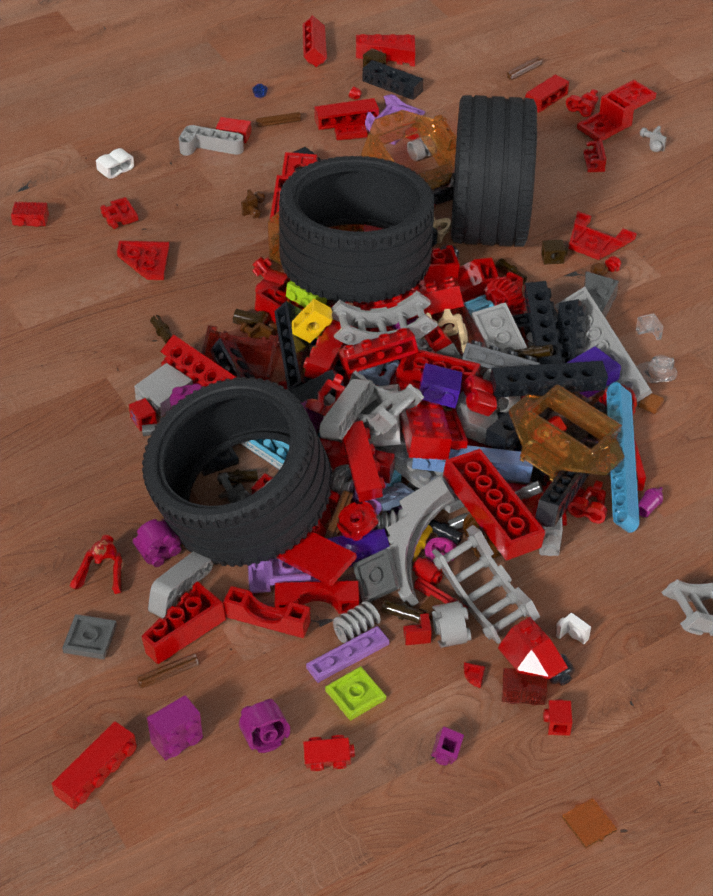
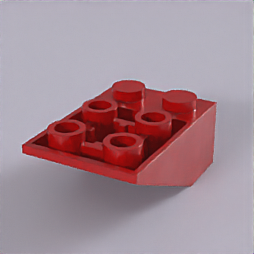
M492 257L474 259L459 267L458 283L462 296L477 298L486 293V285L496 277H499Z

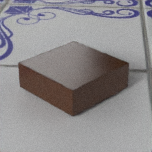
M430 595L419 607V610L429 614V619L433 621L432 612L435 610L432 607L445 603Z

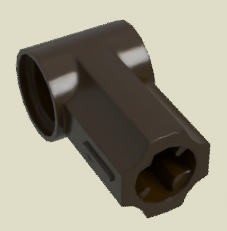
M240 309L235 310L232 318L233 323L241 325L247 322L252 328L259 322L268 326L271 321L270 315L264 311H258L255 314Z

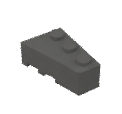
M586 271L584 287H586L598 308L606 317L617 296L619 281Z

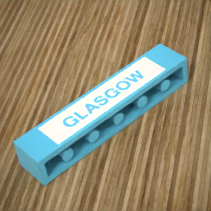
M256 439L240 443L279 470L289 451L288 444L271 439Z

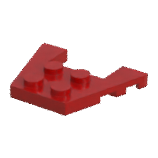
M578 211L569 242V249L600 260L634 241L637 233L623 228L616 237H612L586 227L591 222L592 216Z

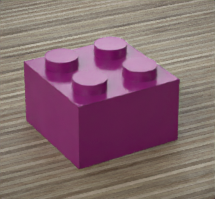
M186 695L147 717L151 743L165 761L171 757H176L189 746L196 745L203 738L200 713Z

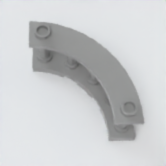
M418 291L397 303L398 306L389 309L383 307L365 311L341 300L331 308L332 318L339 321L341 329L334 335V338L348 345L358 344L365 339H375L381 334L394 333L397 330L387 332L386 326H391L398 322L400 328H410L415 335V339L418 340L436 328L438 323L425 314L424 309L431 302ZM418 314L419 319L407 325L406 320ZM366 328H379L380 332L366 331Z
M354 371L349 382L352 379H367L357 371ZM411 384L402 391H389L374 385L373 395L363 410L374 400L381 404L369 415L360 413L355 422L363 420L364 427L369 428L370 435L385 434L398 422L396 417L403 410L415 407L423 400L424 396L419 389ZM330 393L324 397L325 406H329L335 401V397Z
M472 525L466 529L469 534L468 540L444 555L434 549L432 551L435 556L433 562L439 570H443L462 602L468 606L470 613L483 628L485 636L499 644L501 640L497 632L522 616L531 617L535 621L540 615L533 601L519 587L515 589L511 585V577L503 566H498L491 557L494 553L481 530ZM471 547H476L481 555L479 557L480 560L454 576L447 562ZM483 567H489L494 575L493 579L467 595L459 582ZM502 586L507 593L506 597L480 612L473 601L495 587ZM509 604H516L518 606L517 610L494 625L487 620Z
M678 579L670 583L662 591V594L677 600L686 615V619L680 623L683 629L696 635L710 633L713 636V615H709L701 602L713 599V583L689 584ZM688 602H692L697 611L693 612Z

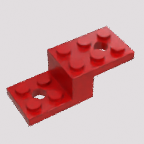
M632 80L601 96L600 111L577 123V129L595 141H604L632 126L634 110L656 99L657 93L636 80Z
M285 152L282 175L276 176L270 224L279 225V198L283 184L289 176H292L297 167L308 166V164L316 162L318 160L316 154Z

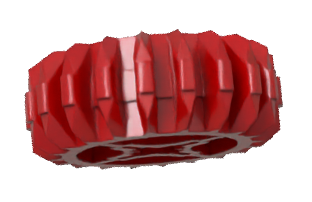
M503 276L496 277L486 285V293L484 295H486L487 301L490 300L495 306L506 302L512 316L523 314L526 311L525 297H523V292L519 289L520 286H516L515 281L512 282L510 278Z

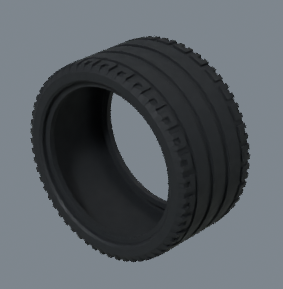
M463 95L461 97L458 112L451 238L453 243L462 244L463 242L470 245L482 243V245L488 246L499 244V246L512 247V245L514 247H523L525 245L531 222L536 167L537 106L534 99H522V97H509L507 99L502 96L487 98V96L475 95L474 97L472 95Z
M369 156L328 158L310 163L308 166L298 169L283 184L279 198V253L285 274H287V277L292 282H295V285L305 289L306 292L318 295L321 298L325 297L328 300L333 299L334 301L341 300L350 303L377 302V300L391 299L393 296L396 297L399 294H404L405 291L411 290V288H414L416 284H419L424 279L431 261L434 222V195L431 187L425 182L424 178H421L419 174H416L410 168L390 160ZM354 224L374 226L382 229L353 232L328 227Z
M236 377L231 380L229 378L225 379V381L219 380L217 383H210L209 386H202L201 389L194 390L192 394L186 395V398L183 400L180 399L176 405L171 407L170 411L165 413L164 417L160 418L159 424H156L155 430L151 432V437L147 440L148 445H145L146 452L143 453L142 472L146 489L167 524L177 534L183 546L190 552L194 551L202 556L211 558L215 565H229L230 567L238 565L243 567V565L251 566L252 563L260 564L261 561H269L270 558L273 557L274 559L277 555L284 554L286 550H291L295 544L298 545L302 538L305 539L308 532H312V528L318 524V520L323 516L322 513L326 511V505L329 504V497H331L333 482L327 453L308 413L300 401L283 386H278L277 383H271L269 380L255 379L254 377L249 379L247 377H242L241 379ZM256 439L277 440L290 445L287 457L278 473L263 488L251 496L234 503L219 506H205L189 502L191 489L199 473L215 456L236 444Z

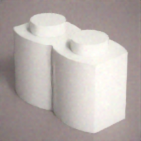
M118 148L110 154L102 155L96 160L97 170L108 179H112L121 172L131 170L134 167V158L122 148Z

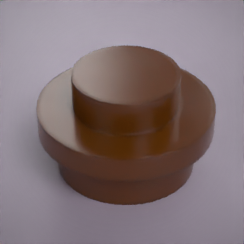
M603 263L593 264L591 266V273L605 277L608 273V267Z

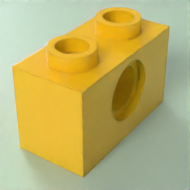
M313 298L292 321V334L311 343L315 338L319 337L321 331L326 326L331 324L333 319L332 309Z

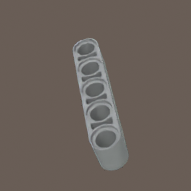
M352 379L322 420L319 430L321 438H344L373 395L374 384L372 380Z

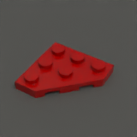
M119 240L117 257L146 280H164L170 242Z

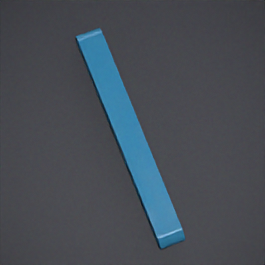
M614 382L610 384L606 392L613 521L626 532L632 533L639 526L632 395L620 383Z

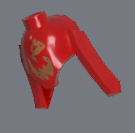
M103 535L101 540L95 542L91 549L86 552L80 568L69 585L70 587L79 589L84 585L93 559H95V563L100 564L105 558H111L115 561L113 565L112 590L114 594L122 592L121 553L117 552L113 544V537Z

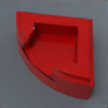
M464 662L463 672L465 678L473 686L481 688L485 666Z

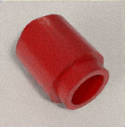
M418 558L412 568L417 577H421L432 585L439 584L444 576L443 570H439L434 562L427 558Z

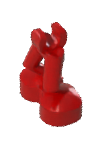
M592 89L590 93L587 92L582 97L571 95L566 99L567 109L570 112L579 111L583 117L591 116L599 100L596 95L598 90Z
M336 374L333 381L328 379L318 392V400L308 399L304 407L326 416L345 389L341 385L344 379L343 376ZM331 389H335V401L331 405L325 406V395Z
M596 480L594 486H588L581 497H574L568 506L569 513L577 518L588 517L591 522L596 524L603 523L608 512L605 507L606 491L601 489L603 482ZM592 496L597 497V502L589 503L588 500Z

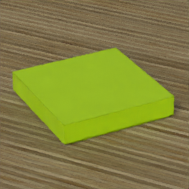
M361 666L325 686V691L350 721L386 700V695Z

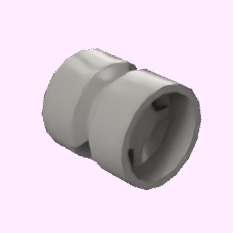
M427 135L408 142L407 151L413 161H419L425 157L435 155L437 147L433 137Z

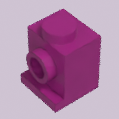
M443 726L436 734L431 756L436 758L435 761L440 765L452 764L458 757L464 735Z

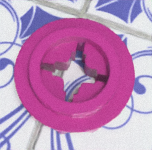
M433 538L425 546V555L433 562L435 556L432 551L434 549L438 551L444 550V553H441L444 555L456 548V545L447 538Z

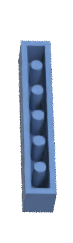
M467 445V448L459 450L450 449L449 459L481 449L505 480L530 483L533 468L532 453ZM413 458L412 469L444 472L446 460Z

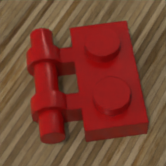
M126 197L110 201L111 206L106 207L102 205L100 207L102 216L106 218L107 224L113 229L118 228L117 222L126 225L139 220L137 213Z

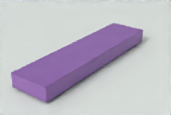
M376 626L308 662L306 669L316 682L319 683L389 645V639Z

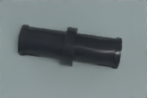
M434 519L428 524L432 527V532L437 534V537L450 539L456 545L460 544L462 540L460 537H463V533L448 527L447 523L442 524Z

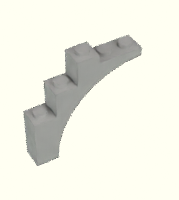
M441 476L400 500L399 502L402 506L400 512L404 518L386 528L390 534L387 539L391 544L386 549L391 550L401 589L398 591V594L403 602L408 601L412 607L419 603L412 581V560L418 541L430 521L443 508L455 500Z

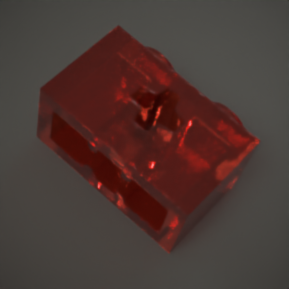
M503 668L501 702L531 704L535 706L545 705L547 697L546 678L521 674L513 668Z

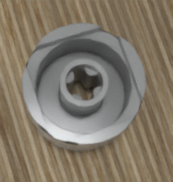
M456 601L432 607L435 610L432 612L435 634L441 637V640L438 641L440 648L465 644L471 640L470 629L466 628L465 620H468V612L462 603Z

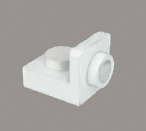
M570 613L566 618H561L556 625V637L559 639L566 633H569L573 639L580 641L582 644L589 640L591 626L573 613Z

